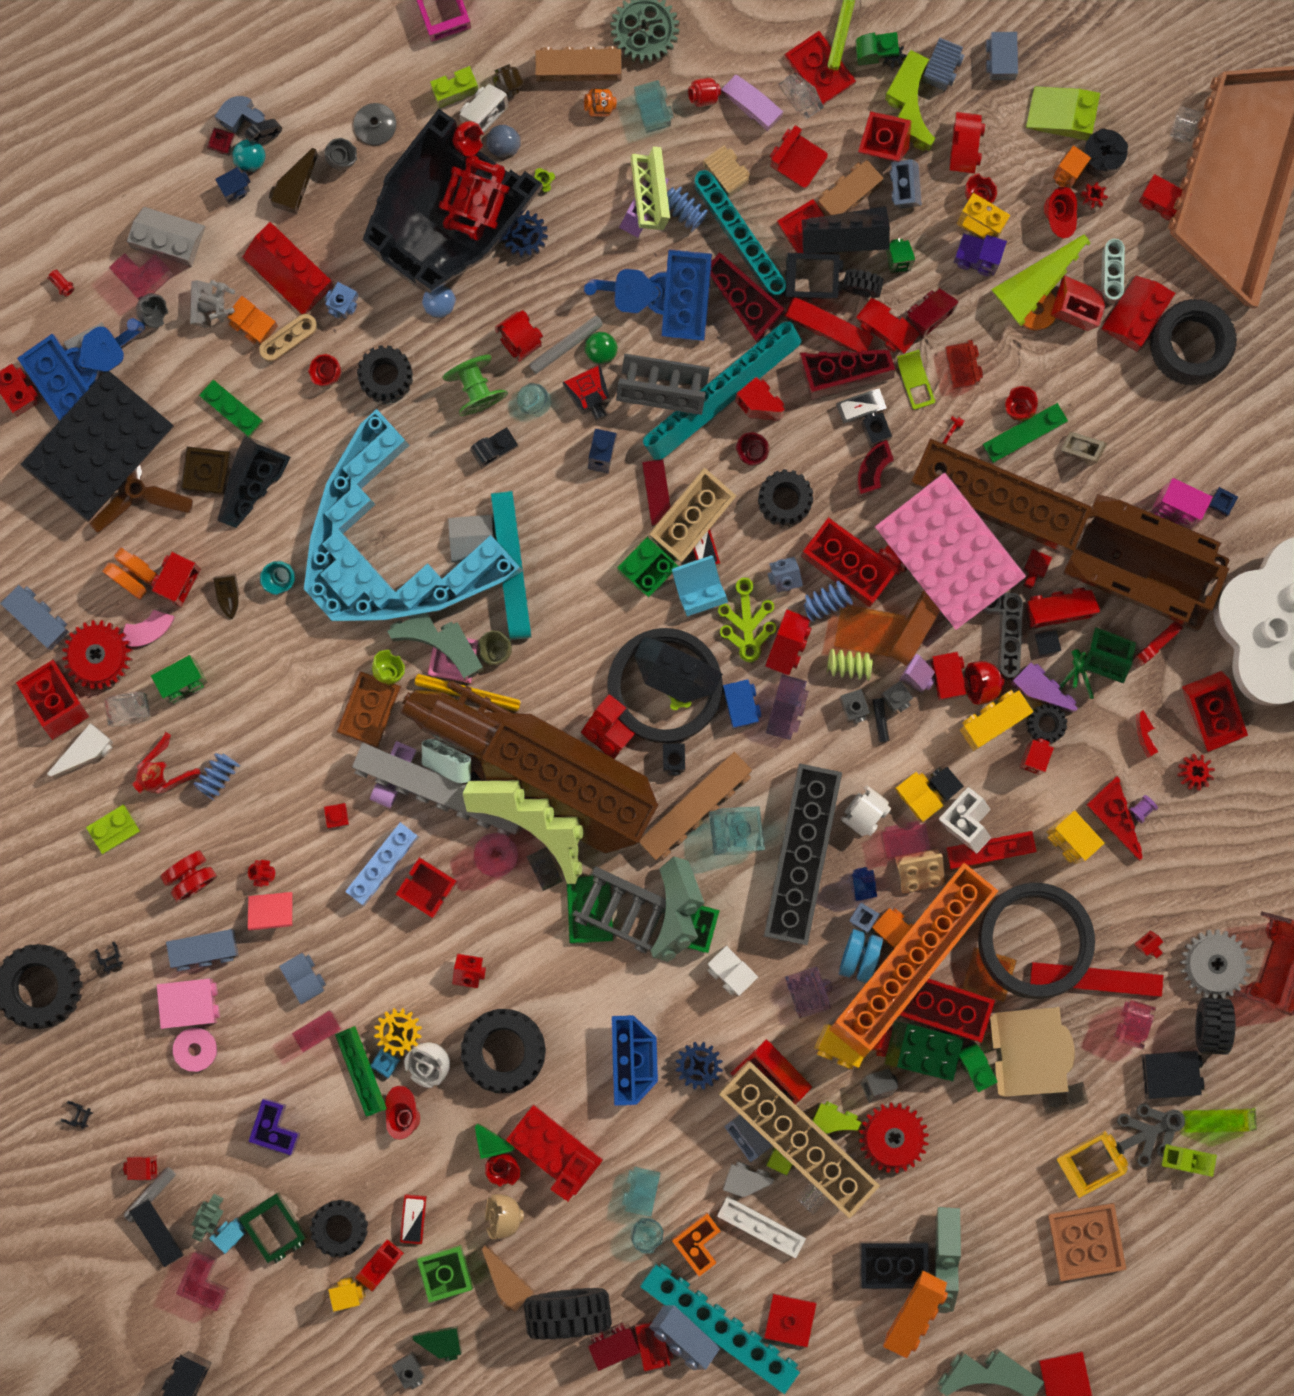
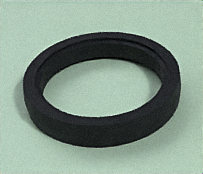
M673 628L652 629L630 639L619 650L608 674V695L610 694L626 707L620 686L622 673L629 659L637 652L644 636L660 642H672L683 645L693 651L701 661L721 672V669L712 651L694 635ZM721 677L714 694L708 696L707 702L699 715L681 727L674 729L652 728L638 721L629 712L627 707L619 720L635 732V735L648 741L673 743L688 739L705 728L716 714L722 698L723 679Z
M1026 883L1006 890L989 905L980 924L978 948L985 969L999 986L1019 997L1045 999L1067 992L1083 978L1093 959L1095 933L1087 911L1070 893L1046 883ZM1036 897L1052 901L1071 916L1077 927L1080 940L1077 961L1071 971L1064 978L1056 982L1036 985L1020 981L1005 970L996 956L993 945L995 923L1001 912L1008 905L1020 899Z

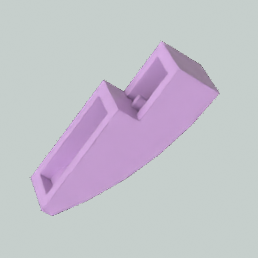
M737 75L721 89L750 119L754 118L767 132L783 116V111Z

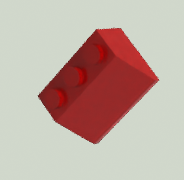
M1135 275L1101 330L1138 352L1176 293L1157 281Z
M1085 587L1073 589V593L1064 594V591L1051 593V597L1043 598L1042 595L1030 597V601L1025 603L1029 629L1094 618L1100 613V609L1092 590H1085Z
M767 1039L730 1073L734 1076L747 1061H750L795 1105L812 1088L807 1080Z

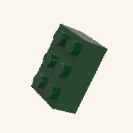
M894 1021L884 1064L953 1082L964 1038Z

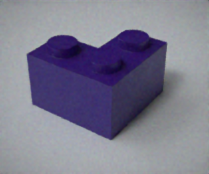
M963 233L953 263L958 264L959 268L965 270L970 268L978 270V273L984 276L995 275L1007 241L987 234L983 240Z
M267 1098L262 1099L249 1142L288 1155L294 1154L300 1132L280 1126L286 1104Z

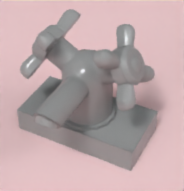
M199 280L191 281L190 324L207 328L211 327L212 320L215 318L219 319L220 322H224L228 314H233L235 310L234 308L224 309L225 301L223 296L225 291L234 295L235 290L229 288L225 283H217L214 280H211L210 283ZM212 285L217 287L214 294H212Z

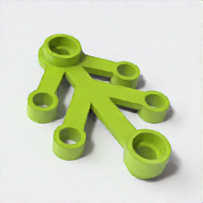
M744 577L740 578L736 583V591L741 595L743 620L731 610L728 604L720 605L718 614L723 618L726 617L744 632V640H742L733 633V629L729 625H724L720 629V636L724 639H729L739 648L741 659L751 663L760 657V646L769 635L775 633L776 625L773 622H766L763 626V631L753 641V630L767 614L773 612L774 603L770 600L764 601L761 609L751 619L749 594L753 590V583L749 578ZM747 584L748 590L742 591L740 585ZM769 603L772 606V609L770 611H766L764 609V604ZM722 607H727L729 612L727 614H722L720 609ZM767 625H772L774 630L767 632L765 628ZM728 628L730 635H723L722 630ZM752 648L754 654L751 656L747 655L746 649Z

